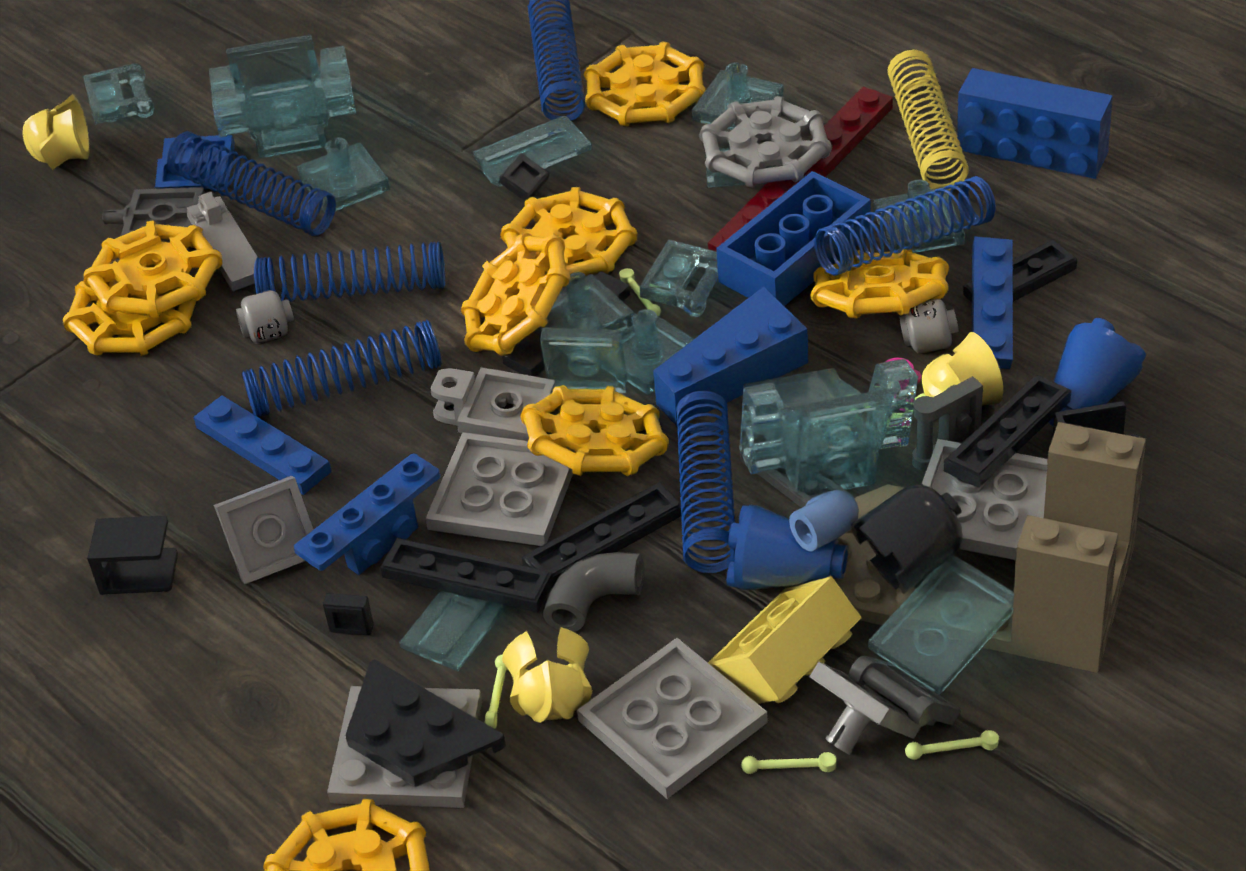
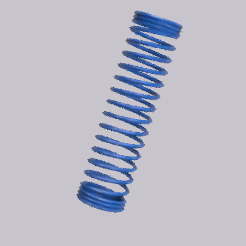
M530 0L528 13L541 109L543 114L551 121L559 123L570 122L577 119L583 113L586 106L569 0H542L533 7L538 0ZM548 1L560 2L565 6L563 7L561 5L555 4L545 5L534 13L535 9L539 5ZM550 7L561 8L566 12L547 11L535 18L540 11ZM556 13L563 15L562 18L549 17L542 21H539L541 17L547 14ZM548 20H557L555 22L545 23ZM548 68H557L551 71L547 70ZM568 71L571 72L570 75L564 74V73H566V72H568ZM568 78H571V79H572L571 81H563V80H566V79H568ZM552 80H553V81H560V82H555L554 84L549 83V82L552 81ZM574 91L572 95L563 98L550 96L551 93L564 94ZM578 94L574 101L567 104H556L546 99L548 97L557 101L567 100ZM580 99L578 105L567 111L554 110L545 103L547 102L556 107H567ZM548 110L559 114L575 112L565 116H558L550 113Z
M190 131L179 134L169 147L167 166L171 173L182 176L186 180H191L195 184H200L204 188H209L213 192H218L222 196H228L231 200H237L240 204H246L249 208H255L258 212H264L267 216H272L287 225H293L296 229H302L309 235L318 236L322 234L333 220L336 202L332 193L320 188L313 189L311 184L304 185L301 180L294 181L292 176L285 177L283 172H276L271 167L266 168L264 163L257 164L254 159L248 160L245 155L239 156L236 151L230 152L227 147L221 148L218 143L212 144L209 139L203 140L199 135ZM192 137L185 143L181 151L179 158V170L177 171L175 167V159L177 156V152L182 143L187 138ZM193 140L192 153L182 168L183 154L188 144ZM203 143H208L209 146L203 152ZM212 147H217L218 150H217V151L214 153V155L212 156V152H213V148H212ZM210 149L208 160L200 171L202 160ZM221 151H226L228 154L221 160ZM219 153L216 166L209 175L212 162ZM231 155H235L237 158L230 164ZM228 157L226 168L221 177L218 179L220 169L224 161ZM240 159H244L246 162L239 169ZM237 162L235 172L228 182L230 171ZM249 163H254L255 166L248 173ZM198 164L197 175L192 176L191 171ZM246 166L244 176L239 185L237 186L239 176L244 167ZM258 167H263L264 171L257 178ZM207 168L206 179L201 180L200 175ZM255 171L252 183L246 190L251 174ZM267 171H272L273 175L266 183ZM216 172L215 183L210 185L209 179ZM226 175L225 186L219 188L218 183ZM264 175V179H263L262 185H261L260 189L258 190V192L256 193V189H257L258 183H259L260 179L262 178V176ZM281 175L283 179L280 180L275 188L276 176ZM235 179L234 190L228 192V186ZM286 179H290L292 183L288 186L282 197V194L285 190ZM273 180L272 187L267 196L265 197L267 188L270 182ZM244 183L243 194L238 196L237 190ZM300 183L301 187L296 192L291 203L290 214L284 217L283 210L286 209L293 197L295 184ZM282 184V189H281V191H280V194H279V196L277 197V199L275 200L276 193H277V191H278L280 185ZM254 185L252 198L247 201L246 194ZM309 187L311 191L307 194L301 205L299 218L294 221L293 214L301 204L304 188ZM291 189L290 196H289L287 202H286L285 205H284L285 198H286V196H287L289 190ZM263 190L262 202L256 205L255 198ZM273 192L271 206L269 208H265V202L269 199ZM300 192H301V195H300V198H299V200H298V203H297V205H296L295 208H294L295 201H296L298 195H299ZM282 197L281 208L275 213L274 206ZM327 197L325 214L318 226L311 230V223L315 220L321 209L323 198ZM319 203L318 208H317L315 214L313 215V212H314V210H315L317 204Z
M974 176L965 179L963 182L960 181L954 185L945 186L944 189L939 188L934 192L931 191L925 193V195H918L914 199H906L905 202H897L895 205L886 206L884 209L881 208L875 212H868L864 216H856L855 219H848L844 223L839 222L834 226L821 228L817 231L814 241L817 258L824 270L835 276L850 271L852 267L859 268L862 263L870 264L873 259L878 261L883 256L890 257L893 252L898 254L903 249L910 250L913 245L918 247L923 242L930 243L932 239H941L943 235L946 237L950 236L952 232L959 233L962 228L966 230L970 229L972 225L979 226L990 222L994 218L996 210L994 194L984 179ZM971 182L975 183L984 195L987 207L984 219L983 204L975 189L970 186ZM954 189L959 191L958 200L952 194ZM969 189L972 190L978 200L981 212L980 217L975 213L971 205ZM944 192L949 194V205L943 198ZM934 196L939 197V208L933 201ZM952 198L958 206L961 216V224L954 214L952 207ZM925 199L929 201V211L923 205ZM942 201L948 209L951 227L944 217ZM914 203H918L920 205V216L913 208ZM932 204L939 215L941 230L934 219ZM905 206L910 208V220L905 212H903ZM895 209L900 212V223L893 215ZM923 209L930 221L931 233L924 222ZM885 213L890 215V227L883 219ZM913 213L918 219L921 228V236L918 234L917 229L914 225ZM875 216L880 219L881 233L873 222ZM903 216L906 219L908 226L910 228L911 239L908 237L903 223ZM964 218H965V219L967 220V222L969 223L968 226H963V225H964ZM864 220L870 223V234L863 226ZM893 220L895 221L899 229L901 243L895 234ZM954 221L959 226V229H954ZM855 223L860 226L861 241L853 230ZM883 224L885 225L889 233L891 246L889 245L885 237ZM944 224L950 230L947 233H944ZM844 227L850 230L851 245L843 233ZM873 227L878 234L881 249L878 247L877 242L875 240ZM934 227L940 233L939 236H934ZM924 230L930 236L927 240L924 239ZM863 231H864V233L866 234V236H867V238H868V241H869V244H870L871 253L869 252V250H868V248H867V246H866V244H865V240H864V236H863ZM826 232L830 235L831 253L839 269L832 265L827 256L824 246V235ZM914 233L919 238V243H914ZM853 235L856 238L857 243L859 245L861 256L858 254L857 249L855 247ZM904 236L910 243L907 247L904 246ZM894 239L900 246L899 250H894ZM833 240L835 241L839 251L840 262L838 261L835 255ZM884 242L890 250L887 254L884 253ZM873 244L880 253L879 257H874ZM863 247H864V249H865V252H866V253L869 255V257H870V259L867 260V261L863 260V259H864ZM853 251L860 260L859 264L853 263Z
M439 241L437 243H429L428 267L425 243L422 244V286L416 268L414 245H410V287L403 263L402 246L399 245L400 275L398 288L391 264L390 247L387 246V289H385L382 280L379 251L375 247V291L369 276L367 251L363 248V292L361 291L356 272L355 251L352 249L350 251L353 270L351 293L345 278L343 252L340 250L341 286L339 294L333 279L332 256L328 251V295H326L322 284L320 256L316 252V296L313 294L309 280L308 256L304 253L303 266L306 279L304 298L298 285L296 257L292 255L291 266L294 280L292 299L286 286L284 257L280 256L281 301L284 300L286 295L287 299L293 302L296 294H298L300 300L305 301L308 297V292L312 299L317 300L320 290L324 298L329 299L332 289L335 296L340 298L344 288L347 295L352 297L356 287L359 294L364 296L367 291V285L371 293L376 295L379 283L382 291L387 294L390 290L391 282L394 290L399 293L402 289L403 281L406 289L411 292L415 280L418 288L423 291L426 286V276L432 289H444L445 265L442 245ZM257 257L255 260L254 279L256 294L269 290L275 291L274 268L271 257H261L260 259Z
M426 320L422 321V323H416L414 329L415 337L411 329L404 326L403 340L398 331L393 329L391 332V344L386 334L381 332L379 335L380 349L375 339L369 335L367 339L368 353L362 341L357 339L355 342L356 356L350 344L345 342L343 345L344 360L338 348L333 345L331 349L332 364L326 351L321 349L319 352L321 370L316 358L309 352L307 355L309 374L302 358L297 355L295 358L297 378L290 362L284 359L283 369L286 384L277 364L272 362L271 373L274 388L266 369L260 366L259 377L262 392L254 370L252 368L246 371L243 370L242 376L253 414L257 417H262V415L265 416L266 414L269 416L270 414L263 374L277 410L279 412L282 411L275 370L289 406L292 409L294 408L287 366L303 405L306 404L299 363L307 379L314 401L317 402L318 395L311 359L319 375L327 398H330L323 355L332 374L338 394L342 395L335 352L342 365L350 390L353 392L354 385L349 367L347 348L355 364L362 387L366 388L359 345L368 363L374 384L377 385L378 379L373 362L371 342L381 362L386 380L389 382L390 377L384 354L383 338L392 356L398 377L401 378L402 374L396 352L394 333L403 350L410 374L413 375L414 371L408 350L406 330L416 349L422 371L425 372L426 367L422 357L419 337L429 367L431 369L441 367V354L430 321Z
M695 391L684 396L676 407L683 560L688 567L695 571L717 573L727 569L730 562L734 561L735 549L731 548L730 551L721 556L704 557L691 551L690 547L694 546L703 550H717L728 546L730 529L726 531L720 528H724L727 525L731 528L732 523H735L730 438L728 433V408L726 401L720 395L709 391ZM695 400H711L722 407L720 408L712 404H700L686 409L681 414L683 407ZM699 407H712L722 413V416L701 413L693 415L686 420L683 418L689 411ZM700 416H712L718 418V420L712 423L703 422L693 424L689 422L690 420ZM687 432H688L689 434H693V435L688 436V437L685 436V434H686ZM716 435L720 437L715 441L697 442L691 440V438L696 436ZM687 442L693 443L690 446L686 445ZM715 444L720 446L716 450L697 451L691 449L697 445ZM688 451L693 452V454L689 456L686 453ZM699 454L720 455L719 458L714 460L700 461L692 458ZM724 458L726 461L725 463L720 462V460ZM690 460L695 463L688 465L686 462ZM717 463L721 465L716 469L699 470L693 468V466L698 464ZM723 468L726 469L725 473L720 470ZM688 470L696 471L692 474L687 473ZM714 472L721 474L720 477L714 479L693 477L700 473ZM725 477L727 480L723 482L721 479ZM691 479L697 482L690 484L687 481ZM703 482L722 484L719 487L709 489L694 487ZM725 486L727 488L726 492H724L723 490H719ZM690 489L698 490L692 494L688 492ZM702 492H719L722 494L715 498L695 496ZM725 496L728 498L727 501L721 500ZM691 498L699 500L694 503L689 502ZM708 501L722 503L721 506H717L714 508H702L695 506L699 503ZM727 506L729 509L726 512L721 508ZM695 508L699 511L691 513L689 510ZM708 511H716L723 513L722 515L713 518H703L700 516H696L697 514ZM726 515L729 517L728 521L721 519ZM692 518L700 519L695 523L689 521ZM708 521L724 523L716 527L698 526V524ZM693 527L701 529L700 531L695 533L690 531ZM702 540H720L725 542V544L716 547H704L695 543ZM688 553L704 560H718L728 555L730 556L718 563L705 564L693 560Z

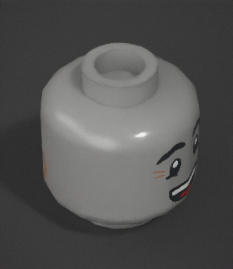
M273 290L243 298L241 308L236 309L243 337H250L256 344L286 336L288 333L287 323L294 321L289 300L281 301L279 295Z
M940 299L926 301L911 308L909 314L900 316L905 346H912L913 350L918 354L950 347L952 333L959 332L955 310H947L945 303Z

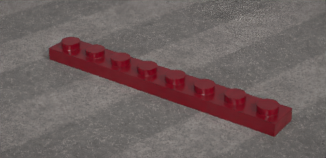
M862 87L824 125L827 139L832 144L830 155L816 162L804 173V177L812 171L826 177L893 109V97ZM792 180L768 182L708 242V254L717 257L716 248L798 182Z

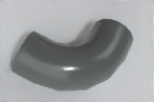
M626 552L604 553L576 562L559 576L548 595L543 612L546 623L559 631L560 627L575 632L584 626L588 610L597 599L607 595L639 596L644 581V559L642 554Z

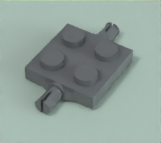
M204 187L134 189L132 199L126 208L103 210L104 225L124 224L121 236L146 226L148 221H155L156 224L189 227L192 224L187 217V207L199 203V196L205 194ZM161 239V242L170 243V240Z

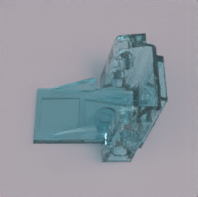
M311 34L226 49L229 65L209 68L213 114L220 138L232 134L249 133L250 138L255 140L259 158L327 147L325 127L329 124V118L356 114L345 47L338 46L321 49L319 69Z
M906 359L877 363L869 392L862 394L840 379L834 368L743 384L739 451L750 474H757L760 471L776 468H785L789 481L793 483L796 495L801 492H805L809 496L829 492L830 486L824 482L827 480H832L845 490L875 484L880 450L908 445L918 376ZM818 483L815 489H805V485Z

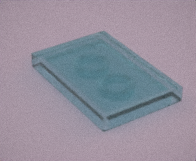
M952 555L923 580L868 640L869 649L940 695L1013 614L1014 592L955 555Z

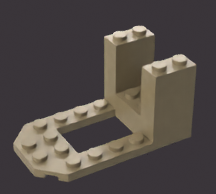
M1058 422L1048 451L1044 518L1027 515L1016 549L1013 608L913 587L903 594L900 588L895 590L870 562L876 554L867 540L859 545L851 529L837 538L839 544L848 545V561L844 578L833 579L862 617L861 621L1098 673L1135 545L1146 439ZM887 484L855 497L854 499L857 501L859 508L858 519L904 487Z

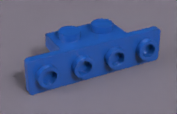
M410 454L294 545L295 554L320 571L326 569L345 554L347 567L360 575L372 564L380 561L391 550L397 538L407 539L418 528L413 499L441 477L440 470L418 455Z

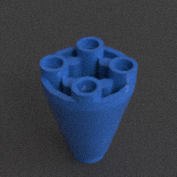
M1095 318L1092 323L1075 325L1067 337L1054 378V383L1071 390V401L1061 411L1107 404L1139 375L1143 369L1142 362L1146 357L1145 351L1140 346L1129 343L1125 338L1117 334L1114 326L1105 319ZM1054 417L1049 421L1052 426L1054 425Z
M743 505L740 511L739 523L733 522L730 528L728 545L729 548L735 549V558L729 564L726 583L727 586L740 590H756L796 586L830 576L843 579L848 561V545L839 544L838 540L835 539L814 551H807L794 538L788 518L760 506Z

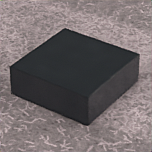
M521 153L500 176L499 183L525 201L536 194L549 179L550 173Z
M326 593L323 608L329 632L371 635L374 622L368 596Z

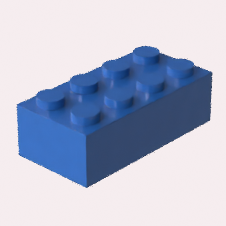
M972 68L958 92L957 138L963 152L1096 179L1108 154L1113 95Z
M814 171L810 172L716 248L719 283L747 298L764 286L785 306L814 282V272L821 266L814 244L817 231L821 228L834 226L839 222L844 223L848 219H855L856 216H864L866 213L871 212V199ZM864 220L863 226L870 234V223ZM855 223L853 230L861 241L860 226ZM844 227L843 233L851 245L850 230ZM826 232L824 235V246L827 256L833 265L836 262L830 249V235ZM853 235L854 244H855V247H856V246L858 245V243H857L856 238H855L854 235ZM833 240L835 255L839 261V251L835 241Z

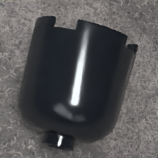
M924 484L910 485L853 522L851 530L859 545L867 540L876 554L870 562L895 590L900 588L901 592L905 594L954 555L960 548L962 526L957 516L962 511L949 493L945 492L940 495L936 490Z

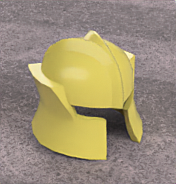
M74 94L61 104L55 106L54 109L39 111L26 120L23 126V139L27 150L38 161L47 163L52 170L68 159L87 160L89 158L87 124L83 109Z
M969 332L967 337L953 349L954 356L943 354L927 365L923 371L922 387L925 396L934 397L946 391L950 386L957 385L973 376L983 385L982 406L999 404L1003 398V380L996 358L987 343L974 332Z
M560 627L557 641V657L568 661L569 664L563 665L547 660L541 665L527 670L525 668L537 660L535 649L527 631L516 637L507 646L502 658L514 681L510 696V703L513 709L522 716L529 715L535 722L539 723L545 720L562 718L568 720L572 718L574 712L586 704L592 695V687L584 673V665L589 653L588 643L573 631Z

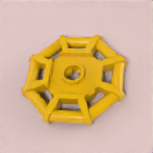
M660 42L659 45L627 48L625 45L617 46L614 53L596 65H589L585 70L584 78L587 81L585 104L590 110H599L618 120L621 126L627 127L630 123L673 122L675 116L693 103L701 102L706 96V88L703 86L702 76L704 63L698 57H689L671 48L668 42ZM669 61L679 67L674 68L666 63ZM621 65V68L614 73H610L611 70ZM689 80L688 85L679 84L680 82H685ZM600 87L611 88V90L602 92Z
M572 187L571 191L539 199L531 197L525 200L524 208L510 224L502 227L500 236L508 248L515 243L517 236L523 233H530L536 237L559 236L565 242L564 259L566 270L569 271L571 280L599 273L600 271L606 274L613 271L615 268L614 264L628 246L636 243L638 233L631 226L624 211L625 205L618 198L607 199L583 192L580 187ZM580 206L597 210L598 212L593 213L590 211H586L580 209ZM534 219L536 225L532 229H525ZM614 222L616 229L606 230L605 226ZM536 252L535 259H537L541 252ZM584 259L583 262L574 263V261Z
M148 221L146 226L115 239L107 238L101 243L102 249L94 263L85 270L83 281L101 301V308L110 314L121 311L147 314L151 318H158L160 313L192 299L200 300L206 295L205 288L212 275L222 265V254L210 245L201 233L203 229L196 225L180 227L156 224L155 221ZM161 239L170 240V243L161 242ZM192 247L196 250L189 252L187 248ZM200 267L195 277L189 274L192 268ZM113 280L118 282L111 288L106 284V282ZM177 287H180L179 289H177V290H175V291H172V292H170V293H168V294H165V295H163V296H161V297H158L159 295H161V294H163V293H166V292H168V291H170V290H173V289H175V288H177ZM129 295H134L135 298H130V297H128V296H129Z
M523 233L517 236L513 245L491 262L486 260L482 265L484 271L469 299L464 301L461 307V313L465 316L467 332L464 342L471 351H495L497 354L505 356L512 353L514 346L540 326L544 328L549 323L547 317L562 288L569 284L571 276L569 271L566 270L565 242L559 236L536 237L530 233ZM536 252H541L537 259H535ZM485 317L486 321L481 325L480 318Z
M903 249L901 253L896 254L893 252L890 257L883 256L878 261L873 259L870 264L862 263L859 268L852 267L850 271L835 276L827 273L820 266L813 275L815 287L811 291V300L818 307L829 306L843 311L849 318H859L862 314L897 312L899 315L909 314L911 308L930 299H941L947 294L949 286L946 276L949 272V265L941 257L929 258L913 253L912 249ZM853 252V263L859 264L860 260ZM864 252L863 260L867 261L870 257ZM879 252L874 253V257L880 256ZM836 263L833 264V266L836 269H839V266Z
M116 280L106 282L109 288L118 283ZM81 281L75 286L76 294L69 313L63 318V324L68 332L74 333L87 345L88 351L91 354L100 356L104 352L140 353L143 356L147 355L148 350L178 333L184 334L191 328L190 319L198 300L192 299L180 304L178 310L173 308L160 313L158 318H151L147 314L121 311L110 314L101 308V301L92 288L86 286L84 281ZM177 287V288H175V289H173V290H170V291H168V292H166V293H163V294L159 295L158 297H161V296H163V295H165V294H168V293H170V292H172V291H175V290L179 289L180 287ZM129 295V296H128V297H130V298H135L134 295ZM92 301H97L96 304L93 302L92 306L87 307L88 303H91ZM97 322L100 326L93 331L87 325ZM162 322L165 323V324L161 325L160 327H158V328L152 330L151 332H149V333H147V334H144V332H146V331H148L149 329H151V328L157 326L158 324H160V323H162Z
M565 385L554 387L550 395L536 404L526 405L520 415L529 437L528 449L536 456L544 455L572 469V473L579 476L583 472H622L626 476L636 474L641 465L654 456L664 454L669 446V439L662 432L659 422V410L652 404L643 405L616 392V388L607 385L605 389H568ZM556 409L560 411L557 415L550 414ZM643 430L646 431V434L636 433V432H640V431H643Z
M363 799L361 804L313 814L311 811L301 816L302 822L274 854L266 857L263 865L265 871H397L395 859L408 854L409 871H430L424 843L426 830L419 822H409L375 805V801L372 799ZM357 823L355 831L327 836L325 830ZM373 825L395 835V837L389 842L381 840L379 834L373 831ZM312 838L314 843L308 847L306 859L303 862L294 860Z

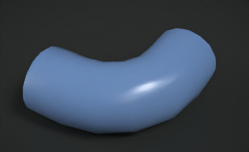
M834 490L815 496L807 502L806 506L794 511L790 515L789 522L792 534L803 549L814 551L851 529V524L858 519L859 508L854 497L846 491Z

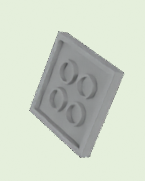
M462 432L425 518L427 529L542 546L548 542L573 476V470L544 455H534L527 447L528 441Z
M937 439L922 484L933 488L940 495L945 492L949 493L961 508L962 513L957 516L962 526V542L959 549L1016 560V549L1027 515L1044 518L1048 459L1015 453L981 487L977 488L943 471L944 460L962 443Z
M675 638L577 709L579 722L666 799L768 723L767 711L678 638Z
M351 686L327 791L330 804H361L363 799H372L375 801V805L464 808L473 755L467 757L468 765L454 771L443 772L436 779L414 787L348 746L345 734L362 687ZM425 688L479 720L482 705L480 689Z

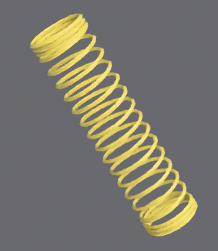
M907 50L897 54L888 66V77L891 81L925 186L935 191L939 188L944 189L948 185H954L956 182H963L968 175L969 167L957 138L958 135L952 124L953 121L950 118L948 107L945 104V99L940 90L941 87L938 84V79L929 56L919 50ZM916 59L927 63L911 64L903 68L894 79L896 70L907 61ZM921 66L928 69L927 71H912L899 82L897 81L899 76L911 67ZM926 73L923 77L914 78L906 84L902 83L912 74ZM923 86H928V88H926L924 91H920L916 94H909L912 90L918 89ZM931 93L926 98L911 101L916 96ZM926 100H933L929 104L924 105L922 107H914L916 104ZM935 107L924 114H916L924 108ZM937 114L931 119L918 121L926 115ZM939 121L933 126L921 128L928 122ZM941 128L935 133L923 135L931 129ZM943 135L941 138L937 140L927 141L933 136ZM920 137H926L923 141L919 140ZM946 142L937 148H929L936 143ZM923 144H928L925 148L921 147ZM925 151H931L928 155L924 154ZM942 158H948L947 160H944L942 162H935ZM953 158L957 159L950 167L933 170L929 168L932 165H941L949 162ZM961 161L959 168L950 175L935 177L926 173L927 171L933 173L947 171ZM963 167L961 175L948 184L933 183L926 178L935 180L947 179L956 175Z

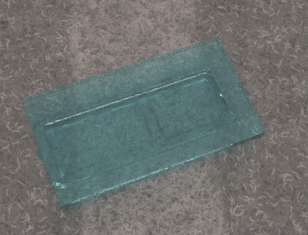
M564 115L473 151V156L481 165L484 175L492 184L499 187L502 186L499 183L500 176L521 153L542 168H547L591 150L592 143Z
M440 591L399 642L400 648L459 671L508 606Z

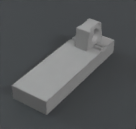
M212 192L200 195L198 204L187 207V217L192 225L203 229L201 233L210 245L222 254V265L219 270L232 292L254 284L256 253L226 208L221 197L214 198Z

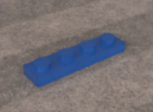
M975 236L972 246L971 332L979 335L987 343L996 358L999 368L1010 369L1013 361V240Z
M223 395L193 417L197 429L278 480L289 476L295 477L302 495L332 472L327 459Z

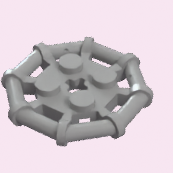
M775 96L774 100L744 104H739L737 101L728 104V109L711 124L704 125L700 130L699 138L704 144L706 153L705 166L713 173L721 172L744 182L746 187L754 188L756 184L783 180L798 182L804 178V173L816 162L830 155L832 144L827 139L823 126L824 116L817 110L809 111L786 102L784 97ZM782 115L798 122L793 123L782 118ZM733 123L736 125L730 132L725 131ZM811 134L812 140H802V137ZM719 147L729 148V151L721 152Z

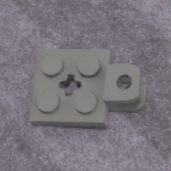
M482 367L475 379L474 372L451 368L441 369L438 371L431 386L432 397L438 399L435 409H433V415L440 422L457 425L459 433L465 432L528 441L529 437L526 426L520 418L521 412L526 405L536 404L550 395L554 387H556V380ZM446 382L456 383V385L451 388H446L443 386V384ZM507 403L513 404V408L503 409L502 407H505ZM448 405H454V411H449L445 408Z

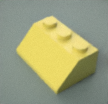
M832 576L785 588L708 663L757 704L770 701L781 703L797 691L796 683L803 676L810 675L818 662H825L823 656L830 649L839 647L852 636L850 629L862 617Z

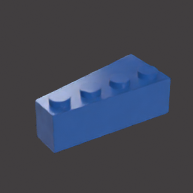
M763 286L653 370L656 405L677 426L676 407L679 401L687 394L695 391L714 392L723 397L727 403L807 364V328ZM707 399L695 400L684 406L681 414L686 409L695 405L712 404L718 407L720 405ZM695 408L689 411L683 418L686 420L693 415L707 413L715 408Z

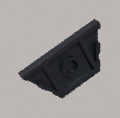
M375 659L369 663L345 734L350 748L414 787L436 779L443 772L454 771L468 765L467 757L490 747L493 753H496L506 746L504 734Z

